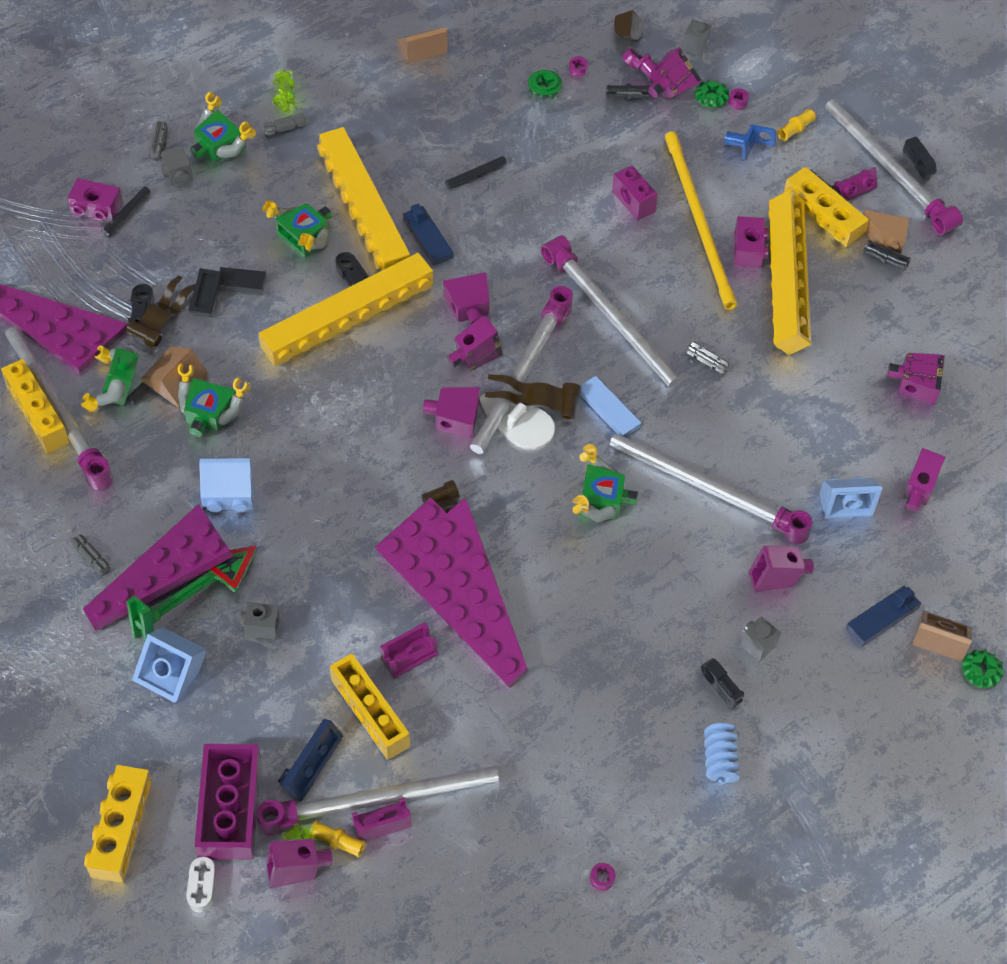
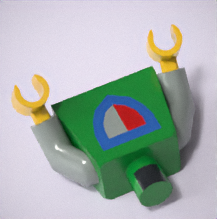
M209 92L205 97L209 105L204 108L194 130L196 144L190 147V152L196 159L206 154L213 161L236 157L241 150L246 148V139L254 138L256 131L248 122H243L240 128H238L219 110L214 111V108L221 106L222 100L219 96L215 98V94Z
M271 200L265 202L262 211L267 212L266 216L269 219L275 217L277 233L304 258L314 249L324 248L329 235L327 221L332 218V213L326 206L316 211L309 204H303L299 207L281 208Z
M102 345L97 348L101 353L95 356V358L105 364L111 361L102 394L97 395L95 398L91 394L86 393L82 397L85 400L80 404L82 407L93 412L98 405L104 406L115 403L124 406L139 359V355L134 353L132 349L124 347L109 350Z
M179 364L177 369L178 373L182 376V380L179 381L178 401L181 412L185 414L186 422L191 424L189 432L192 435L201 437L205 429L219 431L223 425L228 424L239 416L244 401L243 394L251 389L249 382L246 381L244 387L240 389L242 379L236 378L233 382L234 389L195 378L189 381V377L194 374V367L189 365V372L184 374L183 364Z
M587 444L584 446L583 450L585 452L580 454V460L583 462L590 461V464H587L583 493L572 500L573 503L577 504L573 507V513L579 514L580 517H588L595 522L618 517L620 515L621 503L636 505L638 491L624 489L625 476L600 458L594 445Z

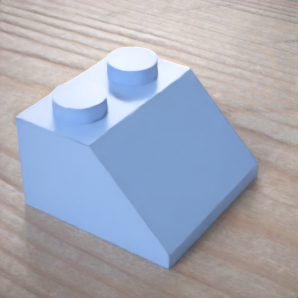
M250 458L200 459V492L203 511L219 512L221 510H234L236 512L253 510L254 479Z
M862 477L823 480L819 494L824 518L873 516L882 492L881 485L873 478Z
M162 627L147 635L132 681L177 703L198 675L207 649Z

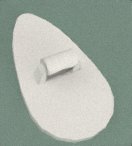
M483 394L480 397V404L487 417L498 398H487ZM511 403L497 429L519 447L538 449L551 441L554 436L555 424L545 411L535 406Z

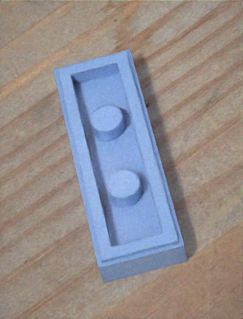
M596 376L580 385L582 387L580 396L617 434L627 437L641 428V422Z

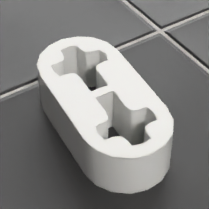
M207 857L195 859L191 863L186 896L188 905L195 912H204L213 903L216 868L213 861ZM202 866H206L208 870L204 874V881H200L198 872ZM199 888H203V894L206 898L202 899L201 903H196L193 897H198Z

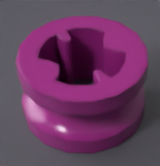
M581 56L573 57L569 61V72L577 77L586 75L588 72V61Z
M740 88L732 90L729 97V106L735 110L746 108L749 99L748 92Z
M598 863L591 870L589 878L591 885L596 890H608L615 881V870L607 863ZM599 871H601V874H603V871L608 874V882H604V879L602 882L597 880Z

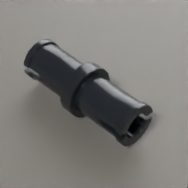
M631 83L607 85L606 98H625V100H631V98L649 99L648 89L650 85L636 86L631 85Z
M868 240V244L865 245L863 250L864 254L881 260L883 264L888 263L898 267L903 271L907 269L911 260L910 257L893 251V248L890 246L886 248Z

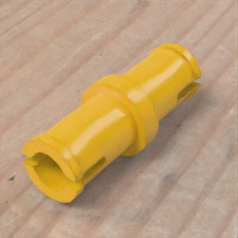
M806 109L799 116L789 119V123L777 130L778 137L782 141H786L795 133H801L805 126L815 121L816 115L814 111Z
M317 820L313 823L309 832L311 838L329 844L331 849H341L358 858L361 857L366 847L364 840L346 834L344 829L338 828L336 830Z

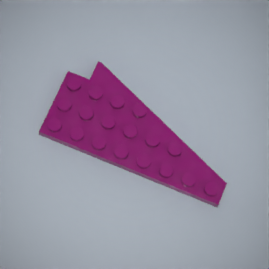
M430 497L376 545L375 549L510 688L528 672V668L468 502L464 498L446 513Z

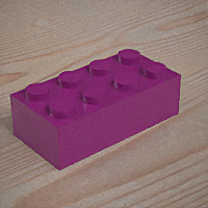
M204 744L194 845L198 858L207 857L211 860H254L261 766L258 744Z

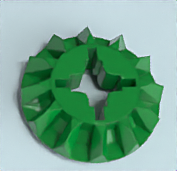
M539 70L530 75L528 79L529 90L533 91L534 95L540 94L541 98L544 95L551 98L553 94H558L559 90L562 89V79L553 71ZM542 81H543V83H545L546 85H548V87H545L544 85H541V84H542Z
M708 79L707 82L701 81L699 86H696L695 98L706 107H720L728 101L729 89L725 87L724 83L719 84L718 80L711 82Z
M975 649L967 654L962 662V672L965 678L971 684L980 688L996 686L1001 681L1005 672L1003 670V661H999L996 653L991 654L987 652V649L983 651ZM983 661L986 664V668H989L984 675H982L981 667H979Z

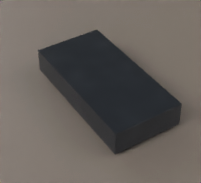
M220 267V272L223 273L220 290L263 295L267 277L266 271Z
M203 268L199 269L189 307L191 314L213 317L223 279L222 272Z

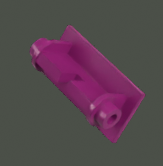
M876 167L869 170L864 169L848 179L836 181L832 188H835L846 201L878 187Z

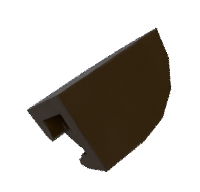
M634 10L615 16L614 30L622 39L628 41L639 40L643 31V21Z

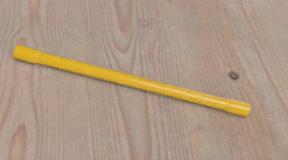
M674 131L668 132L665 135V141L669 152L672 154L717 282L724 309H734L737 306V301L732 287L729 285L687 167L678 135Z

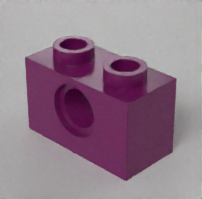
M633 165L614 174L612 192L637 221L656 212L658 194Z
M77 178L67 197L71 213L111 221L123 203L120 187Z
M737 216L734 232V266L761 268L763 259H767L768 245H764V241L768 239V228L764 227V218Z

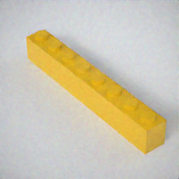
M341 127L319 134L320 144H317L320 157L324 156L327 171L329 173L332 172L336 188L341 189L342 200L344 204L348 203L352 220L356 219L359 234L365 236L366 247L369 253L373 252L377 269L381 268V270H384L410 257L405 243L345 128Z
M791 189L769 200L768 212L770 219V268L772 270L771 287L773 295V342L778 349H781L787 355L812 345L804 200Z
M416 253L259 332L260 347L274 366L287 362L293 356L306 352L311 347L328 341L336 334L347 331L352 326L369 320L379 312L386 311L391 306L401 301H406L411 296L429 289L433 285V270L422 256Z

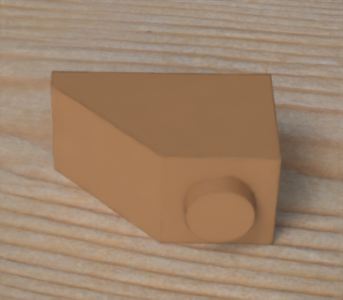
M864 210L863 215L869 219L865 234L873 242L886 248L890 246L893 248V251L902 253L907 236L909 218Z

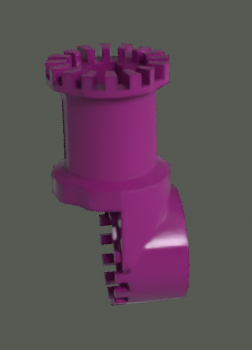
M629 47L623 54L622 59L632 68L639 71L642 70L649 77L648 80L653 83L650 72L657 64L652 60V56L647 54L642 57L640 54L637 55L638 52L635 53L636 50L632 51L633 48Z

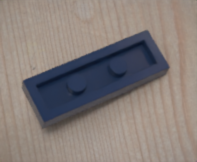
M418 203L412 205L410 211L403 213V220L433 266L454 258V252L428 215L424 206H420Z
M904 585L848 622L846 629L863 647L919 609L921 602L915 597V593Z
M322 720L291 769L286 768L278 779L279 784L295 800H303L344 737L331 720Z

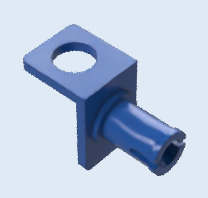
M751 124L748 133L745 135L727 131L724 144L741 147L743 160H747L754 143L773 147L776 145V130ZM765 132L771 139L765 140L760 137L759 133Z

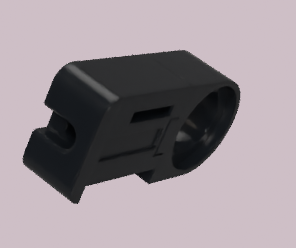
M918 137L906 139L903 153H906L914 163V168L922 178H926L936 174L937 166L935 160Z
M342 252L336 256V270L341 278H345L350 286L369 277L352 253ZM345 260L352 262L348 267L340 265Z
M139 284L132 289L130 299L132 312L131 318H127L128 323L131 320L138 323L147 308L154 303L153 289L148 284ZM146 292L149 294L145 299L137 298L139 293Z
M712 658L701 665L703 676L730 709L743 702V690L741 691L727 675L728 672L716 659Z

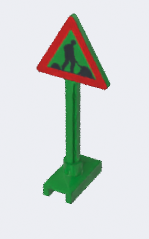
M256 546L230 550L233 557L207 570L209 571L208 573L156 607L149 608L136 596L128 599L126 603L132 636L136 639L142 635L145 643L147 635L154 631L153 624L161 620L163 615L216 580H220L228 588L236 592L256 553Z

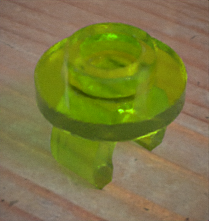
M285 69L275 73V78L272 80L274 85L278 84V90L281 94L285 92L284 83H287L291 90L295 87L294 80L290 78L292 76L291 71L286 72Z
M287 88L284 91L279 89L278 91L281 94L276 95L272 102L276 106L283 102L279 109L286 112L290 107V103L296 104L293 101L295 96Z
M295 823L294 828L288 833L284 832L282 837L284 840L311 839L312 835L306 827Z

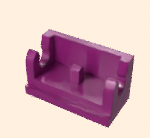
M426 622L380 646L381 660L394 679L439 655L436 638H431Z
M405 797L400 798L398 803L358 815L357 812H354L351 817L357 838L365 842L412 827L411 813L406 807Z

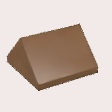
M447 28L433 29L397 39V43L407 63L446 54Z
M171 346L141 377V381L179 408L178 389L179 381L182 380V376L178 373L177 369L179 364H183L184 374L189 372V365L194 367V374L189 377V381H192L193 378L204 381L209 373L191 348Z
M923 610L912 645L962 662L972 642V627Z

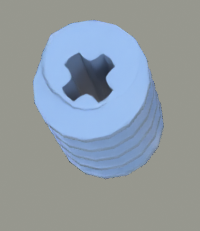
M716 723L704 730L705 757L707 758L705 761V766L707 767L706 776L716 783H733L740 780V775L735 773L740 769V765L735 763L739 760V755L734 753L739 747L736 743H733L737 741L738 735L732 733L736 729V726L732 724Z

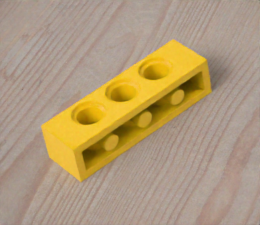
M806 166L786 179L784 192L791 189L804 200L805 214H808L820 227L826 229L844 246H849L866 233L869 219Z
M24 359L1 368L6 386L46 453L68 444L69 440L64 425Z
M351 653L330 665L331 681L387 761L410 747V733L355 656Z
M116 765L114 774H110L107 782L108 796L107 799L102 800L100 805V815H102L100 823L94 826L92 833L93 847L92 850L87 851L84 865L91 878L124 882L152 783L149 770ZM124 794L131 795L127 800H118ZM115 820H123L119 826H111ZM116 845L113 851L104 852L107 846Z

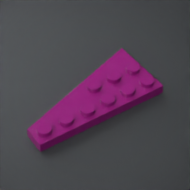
M0 284V317L13 327H17L20 332L78 373H81L96 359L95 356L101 353V351L97 350L100 345L109 348L126 332L128 323Z
M198 504L87 604L83 610L94 630L98 631L128 614L126 601L131 597L136 596L144 604H147L233 556Z

